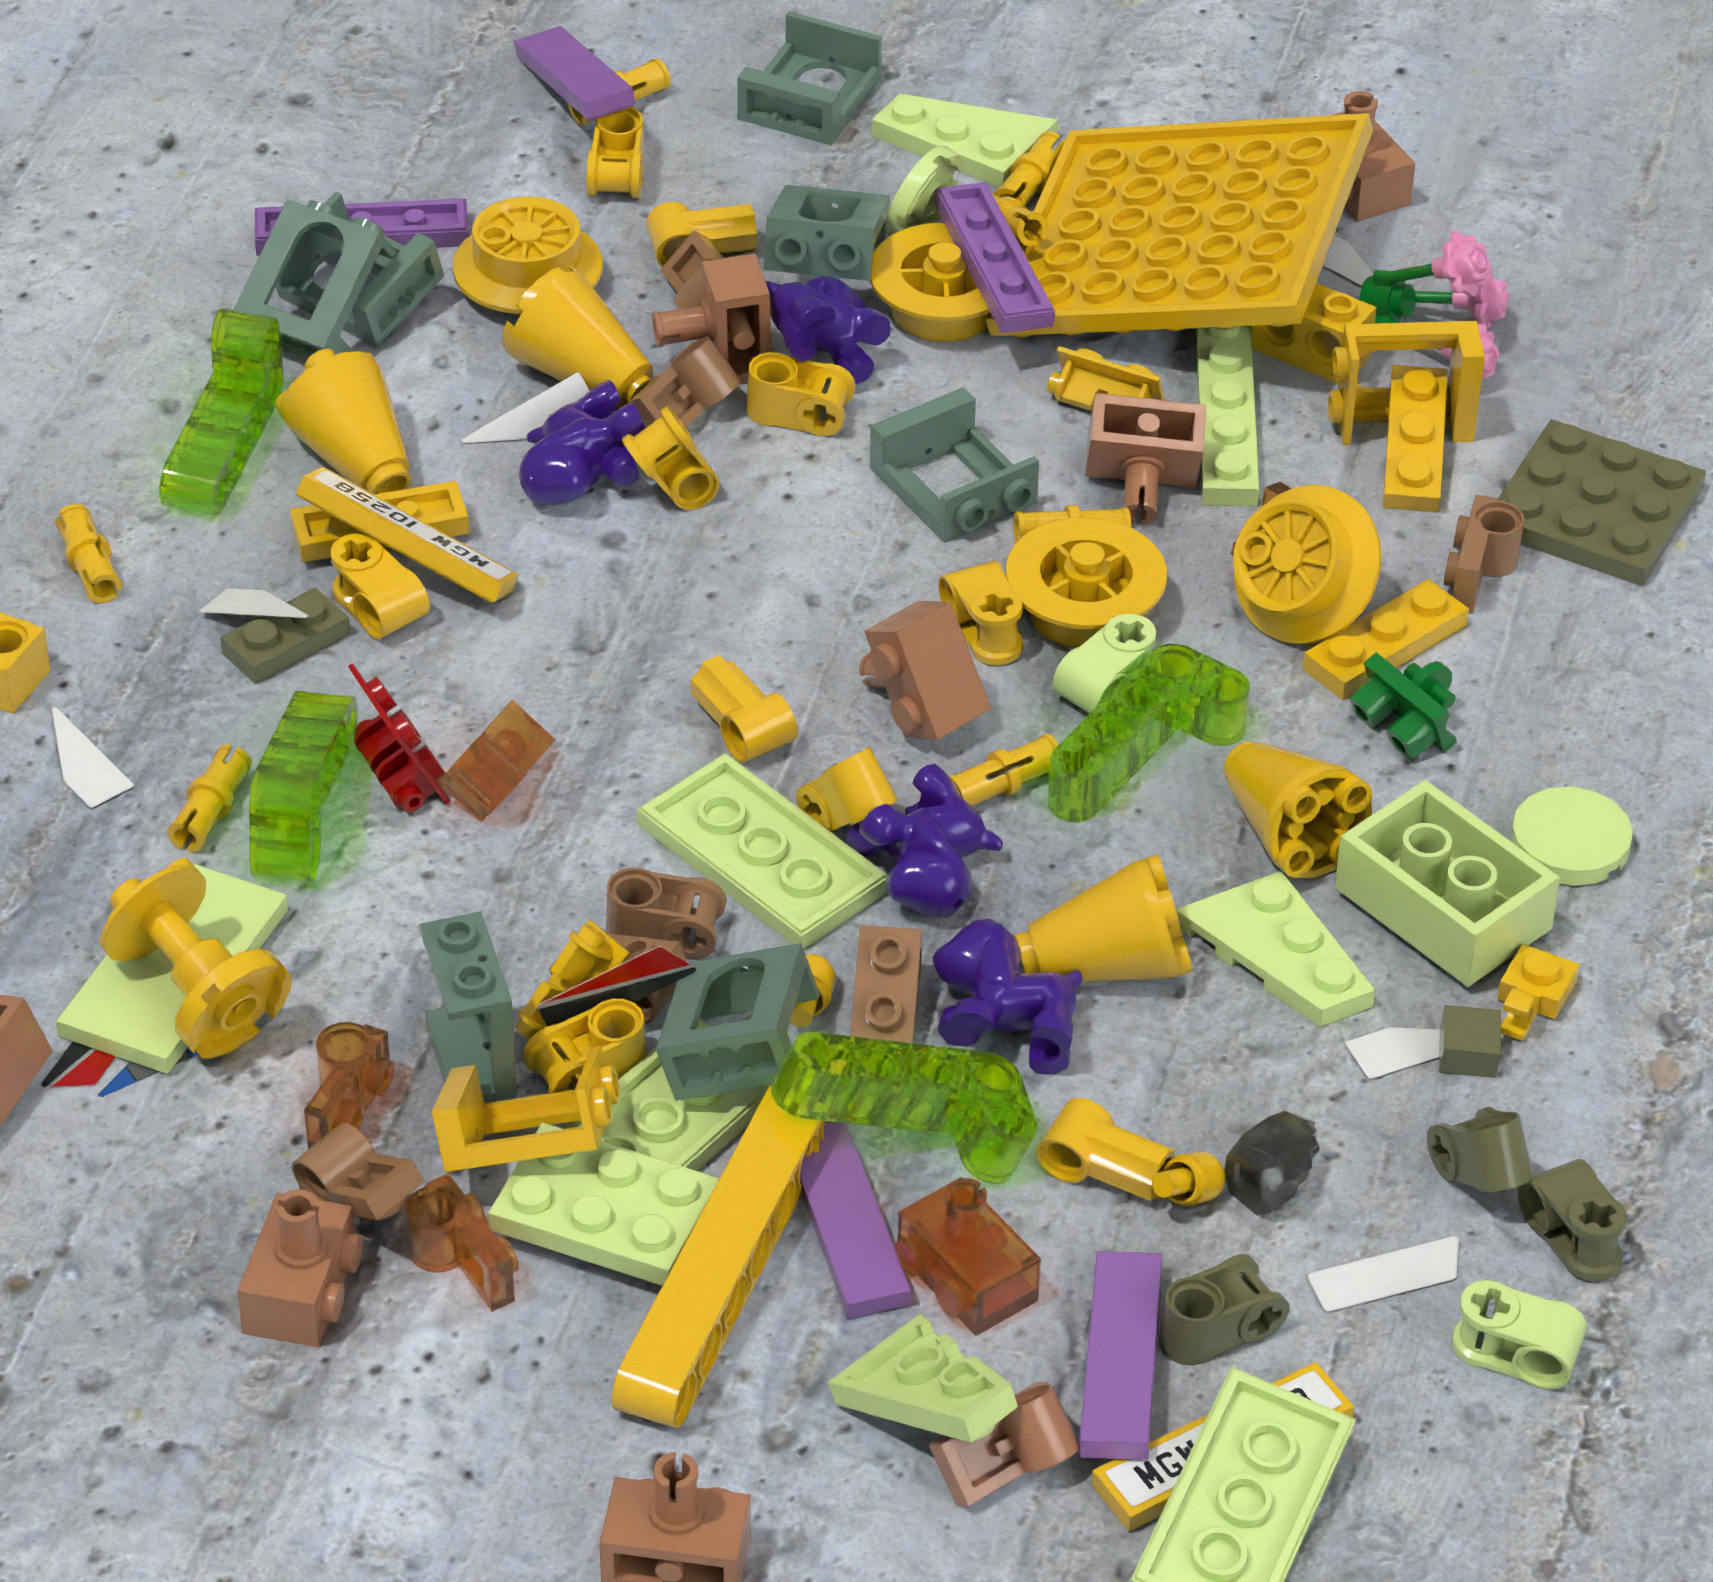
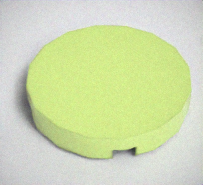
M938 145L920 159L907 175L892 201L885 224L888 236L912 226L938 223L941 217L934 205L935 189L958 185L959 181L954 179L953 175L955 170L960 172L964 169L961 155L947 146Z
M1572 786L1547 788L1528 796L1516 809L1510 841L1560 877V884L1570 886L1589 885L1608 879L1609 872L1618 867L1620 871L1627 863L1633 829L1628 815L1613 800L1593 790Z

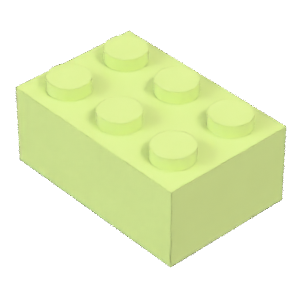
M1424 780L1340 836L1335 888L1469 987L1514 956L1522 944L1529 945L1552 929L1560 877L1427 780Z

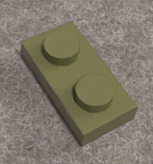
M313 588L286 602L309 615L307 618L259 616L220 637L222 654L254 684H257L350 635L349 617L317 588Z

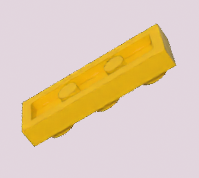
M1392 365L1383 508L1439 512L1448 369Z
M456 480L374 494L450 537L469 534V516ZM314 505L290 509L291 528L302 562L330 559L331 547L340 537L355 533L365 534ZM379 542L384 549L390 548L387 545Z
M1427 579L1351 624L1337 635L1324 640L1304 652L1302 670L1340 699L1344 700L1351 696L1368 679L1363 663L1375 652L1397 668L1467 626L1469 608L1433 581Z

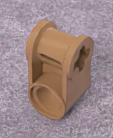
M642 868L622 869L613 874L607 883L606 933L680 942L686 959L705 958L714 951L718 937L714 925L716 920L724 913L727 903L726 894L719 885L701 877L687 878L651 872ZM695 895L700 896L697 909L693 908ZM691 928L695 929L696 934L692 942L689 941Z

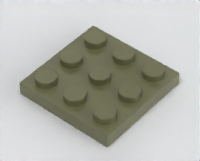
M1550 419L1498 500L1511 503L1522 511L1524 527L1521 545L1643 586L1703 490L1706 470L1633 447L1625 442L1615 441L1582 430L1574 425Z

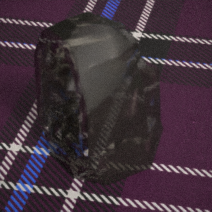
M1283 1111L1267 1117L1245 1132L1226 1155L1225 1181L1229 1193L1257 1216L1270 1213L1293 1199L1298 1186L1308 1178L1309 1170L1312 1169V1159L1320 1151L1316 1139L1315 1121L1292 1112Z

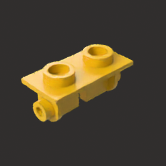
M1061 346L1057 348L1062 373L1054 371L1047 385V392L1055 394L1056 401L1092 411L1095 393L1165 400L1160 377L1144 366L1129 364L1126 367L1113 363L1089 349L1080 348L1074 351Z
M588 920L587 923H584L579 932L575 930L570 932L568 935L570 938L569 942L550 969L553 974L547 982H541L525 1008H520L516 1013L520 1020L516 1024L515 1029L528 1039L547 1027L537 1008L540 1003L627 962L631 956L627 949L593 921ZM553 1044L552 1046H553L554 1049H555L558 1045H557V1044Z

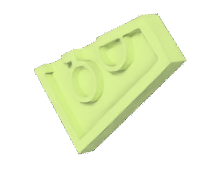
M898 94L872 119L871 136L920 156H924L938 145L947 146L961 155L964 169L960 172L1001 187L1010 176V167L1020 155L1027 154L1042 133L1052 131L1058 134V119Z
M1282 871L1176 909L1181 932L1188 937L1196 933L1216 946L1215 955L1230 966H1234L1238 962L1264 979L1263 988L1319 1027L1370 1009L1374 1005L1375 989Z
M921 1313L828 1381L835 1405L970 1443L990 1434L995 1428L996 1423L1018 1407L1011 1384L976 1356L966 1358L959 1352L956 1341L946 1333L940 1336L934 1333L930 1320Z

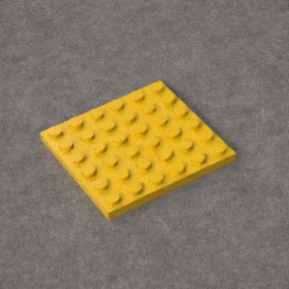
M1369 113L1070 130L1033 211L1046 218L1048 223L1046 238L1042 240L1032 235L1031 237L1039 242V245L1033 247L1025 246L1019 242L1022 251L1055 310L1053 327L1001 333L990 312L985 318L990 336L1027 337L1037 334L1063 333L1065 335H1078L1086 332L1114 331L1117 333H1129L1135 330L1166 329L1168 331H1180L1185 328L1218 327L1221 329H1231L1237 326L1271 325L1283 327L1290 324H1301L1373 133Z

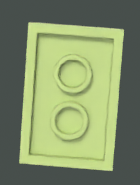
M542 1122L536 1133L562 1130V1128ZM600 1141L596 1150L519 1161L488 1212L489 1230L663 1286L720 1178Z

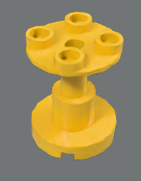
M180 858L172 862L166 869L157 872L142 882L139 879L133 878L116 888L109 900L114 910L109 915L101 932L99 945L112 960L123 962L145 957L159 948L174 964L171 971L172 982L186 996L175 1017V1032L194 1054L196 1051L201 1058L212 1059L234 1051L261 1032L254 1022L265 1011L273 1019L282 1009L291 991L292 975L270 950L255 948L233 956L219 939L209 938L202 940L188 923L198 912L205 897L206 879L188 858Z

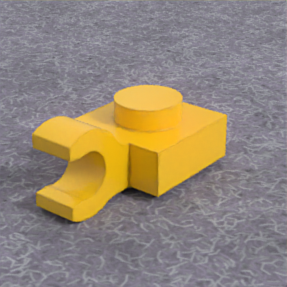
M1522 944L1500 980L1497 999L1504 1001L1503 1010L1508 1011L1501 1024V1034L1523 1041L1537 1014L1556 1019L1577 982L1580 964Z

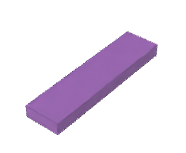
M561 26L514 41L517 58L587 120H593L636 104L633 88Z
M986 182L936 188L934 205L954 244L960 248L961 257L964 259L1000 332L1009 333L1053 327L1055 310Z
M467 199L345 204L349 218L354 220L355 217H362L376 223L385 230L384 236L404 246L417 232L434 240L436 248L459 247L469 237ZM283 206L255 208L256 256H260Z
M835 1107L833 1112L827 1111L824 1124L825 1140L824 1142L820 1141L819 1152H811L809 1157L804 1155L800 1171V1182L802 1184L803 1201L845 1314L849 1320L910 1306L911 1289L842 1110Z
M1097 1251L1080 1431V1458L1148 1460L1163 1271L1162 1253Z

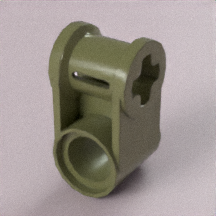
M1485 1107L1477 1110L1473 1119L1453 1126L1445 1123L1430 1126L1427 1131V1145L1431 1160L1439 1174L1447 1181L1453 1180L1476 1187L1480 1192H1498L1519 1187L1528 1183L1534 1177L1520 1115L1516 1112H1502L1492 1107Z
M1576 1159L1536 1174L1531 1181L1517 1188L1518 1201L1525 1220L1537 1234L1543 1237L1563 1261L1569 1272L1580 1279L1596 1282L1608 1280L1618 1274L1622 1268L1623 1252L1618 1244V1237L1626 1228L1627 1212L1623 1205L1599 1181L1596 1173L1586 1161Z
M1239 1254L1232 1256L1217 1266L1189 1277L1180 1278L1170 1284L1165 1294L1159 1346L1169 1359L1183 1365L1205 1363L1222 1353L1249 1342L1253 1343L1263 1340L1272 1335L1287 1319L1290 1312L1289 1302L1281 1293L1270 1291L1258 1276L1259 1265L1250 1255Z

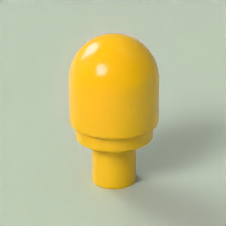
M818 954L805 955L820 993L819 999L795 1003L790 1023L797 1027L810 1025L813 1016L822 1013L828 1007L836 984L834 967L829 960Z
M1195 1151L1173 1157L1164 1166L1162 1172L1157 1173L1153 1177L1152 1187L1159 1197H1168L1171 1201L1180 1205L1191 1206L1208 1202L1220 1194L1225 1184V1170L1220 1160L1208 1152Z

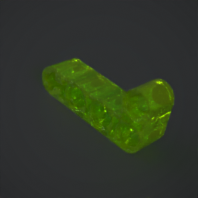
M224 308L220 309L216 314L211 331L213 373L165 462L159 486V497L163 506L215 515L220 514L224 509L275 409V401L281 394L283 385V360L278 319L272 316Z
M1168 643L1153 649L1053 750L1050 755L1048 808L1050 812L1057 818L1067 822H1082L1091 819L1178 729L1215 746H1227L1241 740L1246 733L1250 694V682L1247 677L1240 671L1188 646Z
M306 691L294 692L252 778L249 797V864L253 877L314 882L321 852V812L354 743V731L357 726L358 714L355 696Z
M805 1032L797 1036L771 1086V1095L776 1104L787 1113L796 1117L952 1134L965 1169L974 1177L992 1184H1002L1011 1179L1038 1130L1037 1120L1022 1076L1017 1067L1003 1056L986 1051L820 1032Z

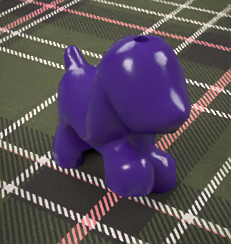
M821 275L805 284L792 282L782 285L765 281L770 293V316L776 328L783 335L787 351L795 359L806 362L813 358L817 351H825L831 356L834 364L845 368L851 373L855 379V384L864 382L870 377L874 370V362L857 342L870 345H880L885 342L891 332L890 321L886 315L878 310L867 308L854 290L838 278Z
M606 380L596 385L577 401L559 408L548 415L541 427L528 432V442L535 445L522 458L519 467V480L522 489L532 502L540 505H557L577 500L585 496L587 490L598 481L601 475H606L617 486H627L639 480V472L635 461L623 445L622 438L627 434L637 435L645 429V425L638 409L633 403L618 409L616 403L621 400L611 380Z
M930 764L921 768L912 782L921 793L919 802L906 807L905 815L897 811L890 804H883L869 812L861 825L857 822L850 828L846 836V843L863 857L874 856L881 851L887 852L896 861V864L886 876L888 895L892 900L919 914L942 918L952 916L971 893V873L962 857L971 855L979 849L1000 851L1003 847V841L995 833L986 829L981 816L973 806L961 798L949 775L938 765Z
M990 918L970 923L961 929L951 941L936 950L932 958L935 970L941 980L960 992L972 995V997L964 998L956 1002V1005H950L943 1010L938 1024V1032L946 1042L960 1046L973 1045L977 1042L983 1030L991 1033L993 1030L1012 1033L1032 1031L1029 1067L1034 1072L1040 1074H1057L1068 1068L1073 1036L1072 1017L1075 1013L1077 1002L1075 991L1079 988L1083 979L1082 973L1079 970H1074L1066 975L1056 972L1021 973V951L1017 938L1001 923Z

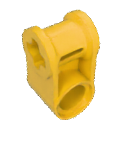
M629 107L596 118L592 149H589L587 160V195L596 196L599 191L630 193L632 198L640 199L644 168L643 118L637 109Z
M763 353L754 357L749 363L746 412L750 419L764 426H779L809 432L817 436L834 435L841 430L846 416L843 406L853 397L856 389L855 379L849 371L836 364L818 363L808 360L802 362L781 353ZM827 379H831L829 389L826 393L824 385ZM826 406V409H825V410H826L827 415H826L825 420H824V421H821L820 418H821L823 409H824V407Z
M666 405L660 410V418L635 436L627 434L622 438V441L645 474L659 484L675 505L685 510L697 509L708 504L715 497L719 489V479L686 427L672 409Z
M355 533L342 536L333 543L331 547V562L338 572V576L333 582V597L339 605L344 607L360 622L363 629L371 637L380 640L429 613V597L420 579L411 570L403 567L376 539L366 534Z
M992 560L940 575L938 578L941 602H951L964 639L971 649L973 656L984 664L994 666L1007 665L1016 661L1023 651L1022 636L1017 630V621L1021 618L1023 604L1021 598L1007 581L1001 565L997 561Z
M870 746L822 772V776L804 784L796 791L798 808L830 832L848 823L853 825L865 819L871 810L880 805H891L899 800Z
M626 999L602 1001L590 1010L559 1024L545 1027L535 1033L523 1049V1061L530 1071L542 1075L549 1085L548 1093L575 1090L591 1047L601 1045L605 1066L614 1065L619 1080L648 1055L644 1015L639 1006ZM557 1044L558 1046L554 1049L552 1045ZM571 1084L572 1089H568L567 1086Z

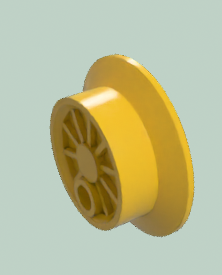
M523 196L501 200L485 208L476 217L472 227V234L456 250L452 265L454 280L459 289L468 298L496 311L522 314L523 311L515 305L533 283L547 272L557 267L570 272L569 266H573L583 273L593 288H595L602 276L603 258L595 241L580 230L579 220L572 210L551 199Z
M944 223L921 224L903 229L889 236L873 252L871 286L880 299L890 306L892 318L903 330L922 339L948 342L973 337L987 328L985 318L990 313V310L977 288L964 259L961 257L960 248L954 244Z
M1306 485L1289 489L1277 495L1254 512L1238 535L1233 555L1235 589L1243 611L1259 630L1277 640L1292 644L1320 642L1337 635L1351 625L1371 600L1381 570L1380 538L1377 528L1366 509L1356 499L1336 488L1323 485Z
M1079 517L1052 521L1036 527L1022 536L1008 555L1006 579L1015 593L1021 598L1023 608L1027 610L1031 623L1042 635L1057 643L1078 648L1101 630L1110 619L1128 613L1141 616L1148 613L1159 602L1165 591L1167 567L1156 545L1135 529L1106 519Z

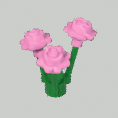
M1459 231L1452 232L1450 234V242H1445L1442 246L1444 257L1435 258L1432 264L1394 271L1375 270L1373 276L1366 278L1361 287L1360 301L1377 307L1375 324L1402 323L1398 320H1401L1403 316H1410L1414 310L1415 303L1452 304L1453 309L1469 310L1473 319L1477 320L1485 354L1482 379L1490 377L1495 373V362L1499 359V350L1493 343L1494 334L1487 330L1490 329L1492 321L1505 317L1509 295L1506 291L1507 282L1493 279V271L1490 267V260L1486 255V248L1481 243H1477L1475 236H1464ZM1435 276L1437 279L1446 278L1449 279L1453 292L1415 291L1414 287L1411 284H1406L1405 281ZM1452 348L1437 349L1441 351L1443 357L1450 359Z

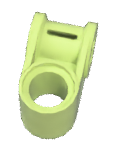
M1122 614L1110 619L1101 630L1080 647L1071 650L1061 660L1053 676V691L1101 721L1110 719L1127 701L1139 691L1149 686L1155 678L1156 665L1153 658L1150 657V650L1156 641L1154 624L1148 618L1139 614Z
M1476 1281L1466 1287L1461 1295L1459 1307L1463 1319L1455 1326L1451 1343L1455 1354L1463 1362L1474 1367L1486 1368L1524 1380L1526 1383L1538 1388L1558 1389L1568 1383L1587 1330V1321L1581 1312L1565 1302L1541 1298L1510 1288L1497 1281ZM1491 1299H1494L1496 1302L1493 1317L1486 1315ZM1479 1331L1485 1333L1481 1349L1475 1346Z

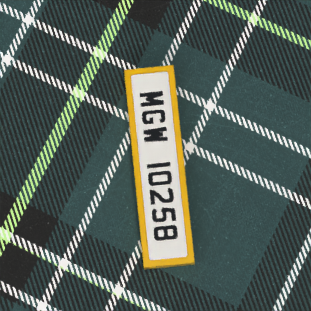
M325 467L318 468L304 475L297 488L296 494H298L299 498L490 603L496 602L511 593L520 575Z
M1317 1362L1271 1383L1353 1418L1354 1405ZM1208 1414L1151 1441L1149 1444L1148 1460L1114 1459L1092 1470L1091 1485L1129 1532L1160 1517Z

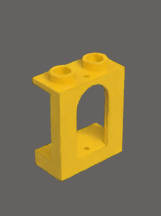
M1477 321L1344 324L1342 347H1334L1332 353L1334 381H1338V390H1329L1328 394L1329 422L1338 423L1342 445H1351L1353 422L1388 421L1390 387L1372 388L1357 384L1360 356L1378 350L1446 348L1452 349L1446 390L1445 419L1448 421L1452 442H1474L1485 361Z
M601 1045L591 1047L575 1090L484 1103L477 1066L470 1065L451 1068L431 1111L444 1171L450 1172L598 1149L605 1126L612 1124L613 1104H617L620 1101V1088L614 1065L605 1066ZM542 1122L550 1125L582 1122V1127L482 1142L484 1135L539 1127Z

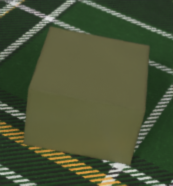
M1445 1005L1440 1024L1439 1072L1496 1078L1501 1056V1010Z

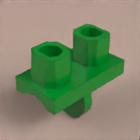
M1377 652L1363 663L1368 679L1349 698L1353 711L1359 719L1369 727L1374 728L1394 711L1400 718L1386 731L1390 742L1409 760L1432 744L1445 753L1457 743L1456 737L1446 729L1449 718L1448 710L1446 709L1451 707L1456 699V696L1448 690L1452 682V672L1442 662L1434 661L1421 668L1413 662L1405 668L1402 674Z

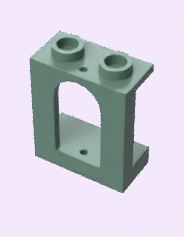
M788 11L786 14L785 43L764 71L746 66L737 77V119L832 145L881 79L882 36ZM825 68L839 72L845 77L846 81L839 92L797 81L796 79L805 71Z
M785 185L766 219L763 270L871 281L873 251L887 239L885 224L890 208V195ZM832 203H836L838 208H834Z
M335 192L324 203L339 214V218L350 222L354 221L348 216L342 194ZM312 230L306 231L298 240L276 285L279 297L313 314L324 292V289L314 283V272L325 260L341 256L344 246L343 241ZM418 232L405 246L383 235L396 250L397 255L390 259L378 254L373 267L381 271L360 292L342 330L378 347L444 277L434 240Z
M287 199L231 315L251 335L308 356L322 349H332L335 354L350 352L351 348L340 337V334L378 254L390 259L397 255L396 250L383 237L385 230L376 223L362 217H355L353 222L339 218V214L335 210L314 200H309L307 206ZM308 230L332 237L344 243L342 254L310 320L267 305L298 240Z
M964 387L875 423L870 427V469L944 543L966 533L973 532L1016 511H1022L1036 504L1038 496L1039 460L1033 456L1013 465L975 427L976 399ZM952 451L979 480L941 495L940 499L910 468Z
M482 912L419 924V931L445 1006L425 1011L426 1029L444 1083L451 1068L476 1065L484 1103L516 1099L512 1000Z
M797 943L689 962V964L695 966L696 971L677 981L655 1049L675 1101L796 1081L799 1063L787 1031L795 1003L817 1000L820 995L802 944ZM752 1011L749 1020L696 1029L699 1017L707 1019Z

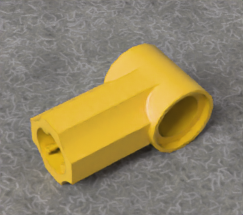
M666 202L652 209L647 216V230L657 262L661 267L667 263L693 230L706 236L721 255L754 251L757 248L755 214L751 204L691 211L682 203Z
M720 655L702 662L699 671L690 678V694L720 725L723 741L730 754L739 763H746L797 739L796 719L784 697L775 692L765 696L733 661H726Z
M1072 1098L1066 1102L1039 1142L1036 1156L1042 1168L1060 1181L1079 1183L1086 1176H1090L1151 1201L1152 1199L1157 1200L1159 1198L1152 1187L1153 1177L1157 1173L1162 1172L1164 1166L1175 1156V1150L1115 1126L1109 1112L1096 1102L1085 1098Z

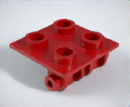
M350 664L348 668L380 714L372 720H363L356 726L354 744L368 762L372 772L376 774L377 780L383 785L393 804L399 809L413 812L421 808L425 798L435 791L445 804L449 803L451 800L438 783V780L445 776L446 772L426 745L418 751L415 747L422 743L420 739L422 737L402 709H399L394 714L390 713V710L396 707L397 704L377 676L367 682L354 664Z

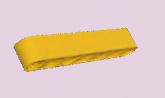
M797 1075L796 1081L769 1085L619 1367L612 1391L613 1409L677 1429L683 1425L802 1196L800 1171L804 1155L809 1157L811 1152H819L820 1141L824 1142L825 1140L824 1124L827 1111L833 1112L835 1107L842 1110L843 1089L841 1087Z

